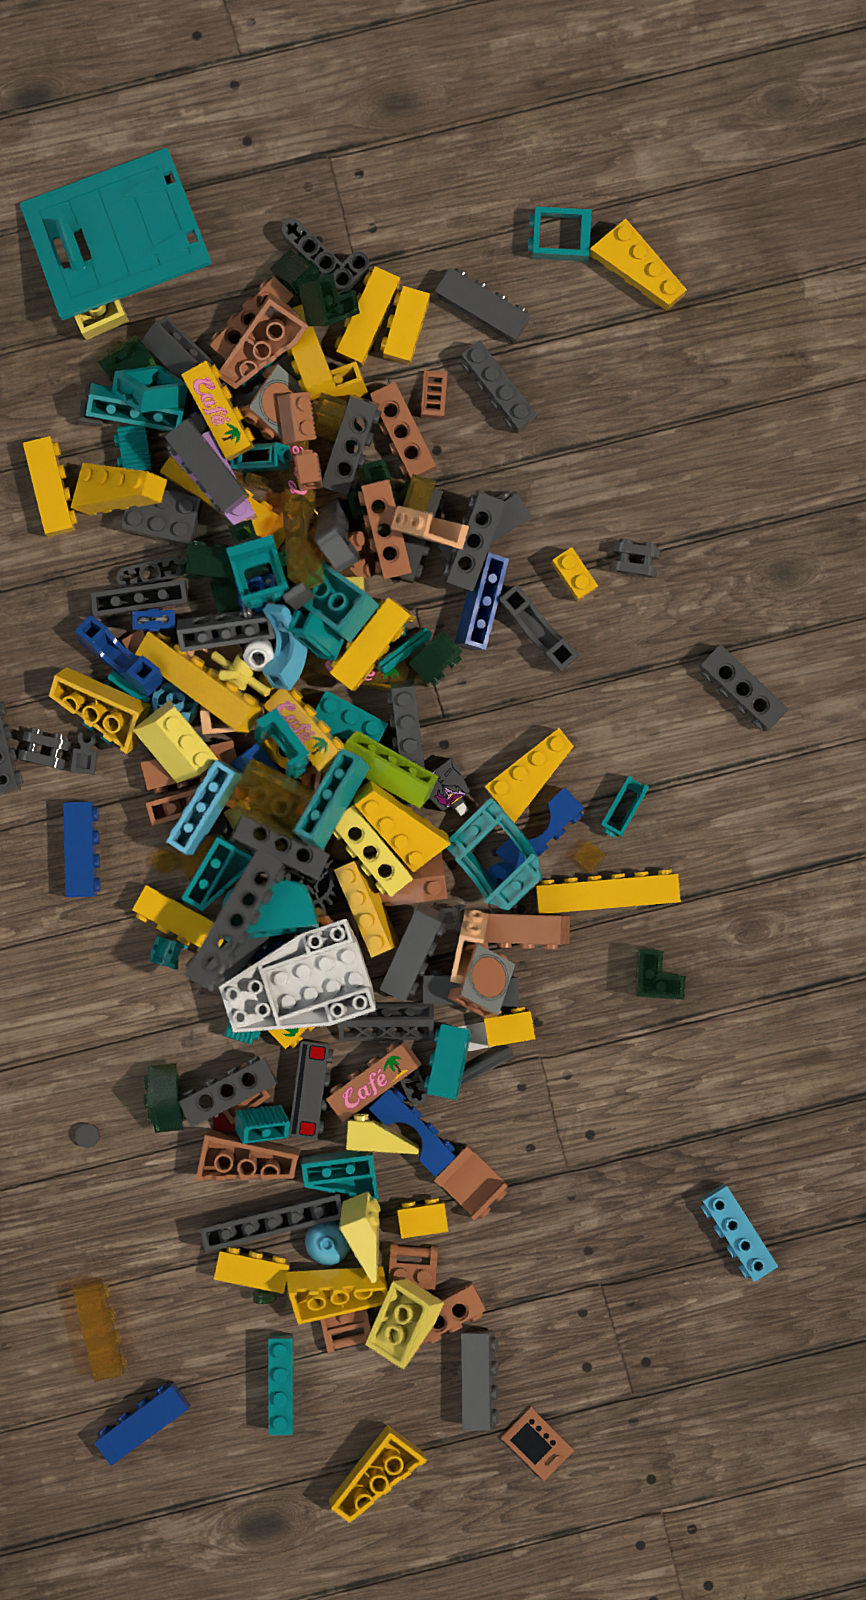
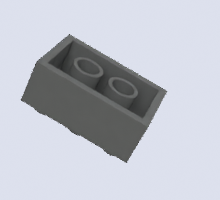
M164 490L161 503L141 507L130 506L129 509H125L121 529L124 532L192 548L203 501L201 498Z

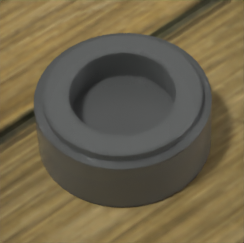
M83 1124L75 1133L76 1142L84 1148L93 1147L100 1138V1132L93 1124Z

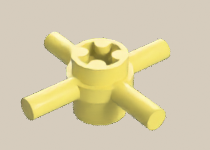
M217 651L213 652L211 659L226 669L219 673L221 680L235 683L239 686V690H246L249 685L264 697L269 695L271 690L255 679V677L261 676L262 671L251 670L246 662H244L243 654H237L232 663Z

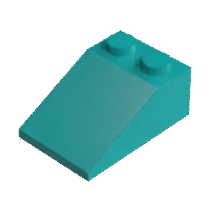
M321 559L318 560L302 580L315 595V598L303 605V607L317 615L349 643L379 607V604L369 594Z

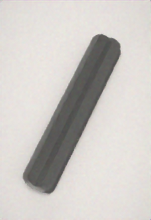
M506 1045L465 1068L461 1087L512 1059L514 1053L510 1046Z

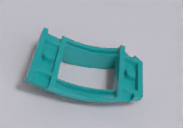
M492 797L449 838L451 844L446 848L478 887L487 904L510 910L542 879L536 852L518 826ZM499 824L513 840L526 860L497 887L486 869L471 851Z

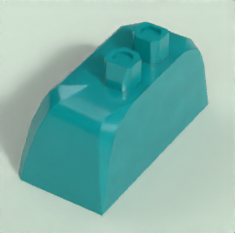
M258 875L255 883L257 885H264L265 883H261L260 875ZM284 877L279 884L275 883L271 890L274 892L271 900L267 905H262L259 910L261 916L256 925L251 924L247 933L249 934L248 939L305 933L320 928L315 906L307 887L301 882L285 880ZM234 889L230 890L226 894L223 902V907ZM247 895L243 900V904L245 906H252L255 903V896ZM235 916L231 920L232 927H239L243 923L242 916ZM223 937L226 942L231 941L230 937Z

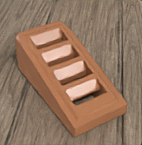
M424 370L421 418L444 419L447 372ZM428 377L442 378V383L428 382ZM428 387L442 388L441 391H427ZM427 395L441 396V400H429ZM426 405H440V409L426 408Z

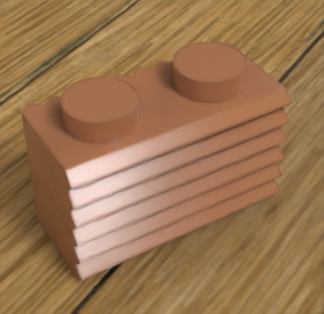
M290 393L277 397L283 444L301 443L316 439L315 426H313L315 422L313 421L314 417L311 411L313 408L311 407L312 403L309 397L311 393Z
M313 450L299 451V455L294 456L300 491L322 488L323 483L318 454L313 453Z

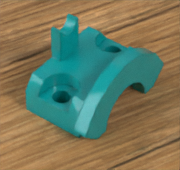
M156 936L150 953V962L178 970L180 951L183 948L187 949L188 946Z

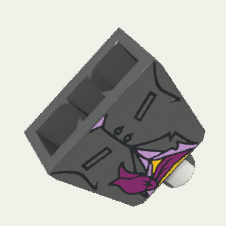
M451 758L432 772L439 777L429 799L443 812L451 806L458 817L470 810L463 800V797L470 791L454 759Z

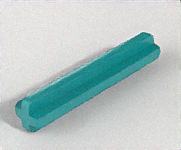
M426 627L420 629L377 662V669L383 674L390 671L428 642L432 636L431 631Z

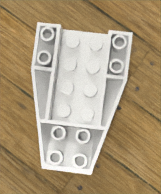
M347 919L298 935L219 987L233 1033L329 1026L376 1010L373 986L359 943Z

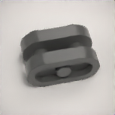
M621 538L619 542H614L613 553L619 555V561H611L610 571L631 576L656 578L658 568L651 566L652 560L659 559L661 549L656 548L657 544L643 542L642 545L633 544V540ZM629 556L643 558L642 564L628 562Z
M30 728L29 732L24 731L22 741L29 743L27 751L19 750L17 759L64 770L66 760L59 759L61 750L68 751L70 742L66 741L67 736L53 733L52 737L43 735L44 731ZM37 746L50 747V756L36 753Z

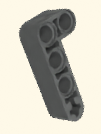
M288 219L283 223L282 234L285 242L336 292L340 294L350 292L368 273L370 263L368 256L364 252H354L341 263L300 221ZM289 229L293 231L295 229L297 230V235L300 238L299 242L298 238L293 233L289 235ZM307 244H313L316 247L311 253L305 252L303 248ZM324 260H329L332 262V266L329 269H322L320 263ZM356 260H362L365 262V266L362 269H356L353 267V263ZM341 276L349 279V282L344 286L336 283V280Z
M340 497L318 509L315 539L318 546L339 573L360 561L356 548L347 537L350 513Z

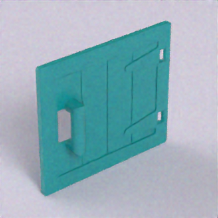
M168 148L161 149L20 203L61 320L69 319L212 264ZM172 173L175 183L167 185L164 176ZM82 230L92 259L84 261L74 232ZM194 232L197 242L189 244L186 235ZM58 238L62 241L71 266L63 269L53 241Z

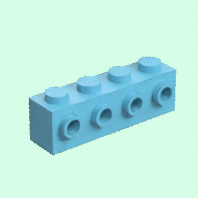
M216 760L209 767L207 776L195 790L194 797L184 808L180 820L172 828L166 842L186 855H195L244 774L226 762Z
M725 1183L701 1198L704 1203L700 1206L707 1218L712 1216L715 1220L716 1225L713 1226L720 1238L725 1236L729 1245L726 1248L733 1259L738 1257L742 1265L739 1268L746 1279L751 1277L755 1282L778 1267Z

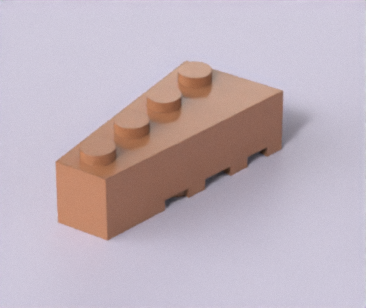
M488 914L483 944L488 946V943H497L499 948H511L512 943H519L520 948L531 949L535 948V944H544V949H558V945L570 943V916Z
M208 1129L204 1137L195 1181L216 1179V1181L226 1179L249 1180L254 1178L293 1179L301 1149L266 1141L242 1144L238 1135Z

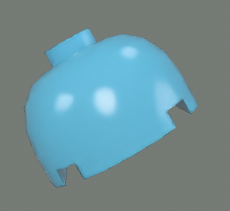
M171 682L161 685V689L157 692L156 690L154 691L152 697L153 712L171 700L190 724L196 718L199 703Z
M340 1220L310 1226L306 1233L305 1247L307 1253L319 1264H337L345 1259L351 1250L348 1241L340 1230Z

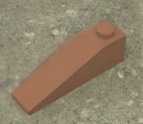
M270 293L219 369L222 376L220 379L233 388H238L257 374L259 370L276 360L282 353L295 346L309 325L290 306Z
M438 853L414 873L402 862L412 875L413 880L392 897L388 893L383 895L377 888L385 907L448 899L442 853ZM392 868L380 873V875H389L392 871ZM372 877L374 883L376 884L378 881L375 877Z

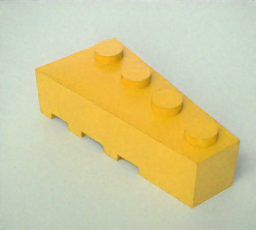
M624 219L589 250L591 258L602 263L605 268L616 273L626 283L637 288L643 295L666 311L685 296L687 289L627 219Z
M82 463L70 508L92 516L98 512L108 513L114 509L125 510L129 509L130 506L141 507L161 503L167 480L147 471Z
M387 598L386 601L382 599L378 603L377 613L364 624L357 638L354 637L350 643H347L345 654L342 657L339 655L336 661H333L331 664L333 669L330 674L352 691H356L376 666L374 664L375 661L381 660L390 649L389 643L391 641L395 642L401 637L405 629L404 624L407 621L412 623L416 618L414 614L395 599Z
M67 667L54 676L49 697L72 714L76 713L85 720V724L96 728L104 734L103 737L109 742L113 741L120 746V750L125 754H128L138 746L140 738L132 729L146 719L150 704Z
M558 728L489 782L484 788L515 823L574 746L561 729Z
M371 780L356 791L353 797L354 805L413 873L451 844L446 832L432 825L426 818L416 814L410 807L396 800L394 796Z
M383 1266L378 1267L377 1281L374 1283L370 1281L363 1268L285 1272L288 1294L298 1325L381 1306L389 1291Z
M387 1425L329 1499L330 1508L350 1523L373 1505L374 1501L380 1496L388 1493L400 1480L408 1477L415 1468L423 1465L427 1461L425 1453Z

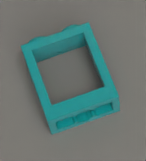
M535 206V212L530 214L529 228H534L533 237L528 239V251H532V259L588 262L592 209ZM541 216L581 218L579 250L540 248Z
M158 365L115 371L111 393L142 413L185 406L188 386L184 381Z

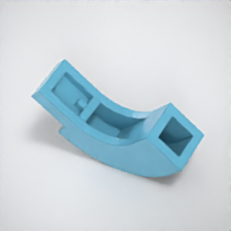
M268 603L263 611L274 628L276 648L273 659L269 661L262 671L273 688L290 691L303 670L307 656V647L293 636L294 633L286 631L293 617L290 614V610L284 605Z

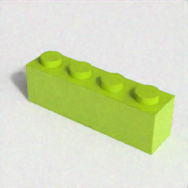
M357 730L346 741L344 750L360 756L370 767L365 776L368 781L371 780L389 793L397 795L418 808H421L429 799L439 776Z

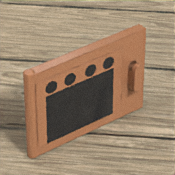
M532 1406L500 1437L544 1481L574 1452V1449Z

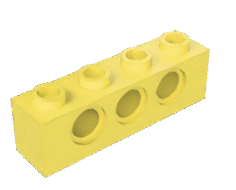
M353 803L348 806L333 834L338 840L341 838L345 840L348 844L345 848L353 858L359 857L363 862L360 867L368 876L373 875L378 882L375 885L383 895L388 893L392 897L412 881L413 877ZM350 828H360L362 835L358 839L350 838L348 835ZM372 845L377 849L374 857L369 858L363 854L366 846ZM388 864L391 866L392 871L389 875L382 876L378 872L379 866Z

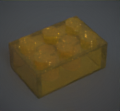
M251 758L227 806L292 838L295 833L294 829L316 790Z

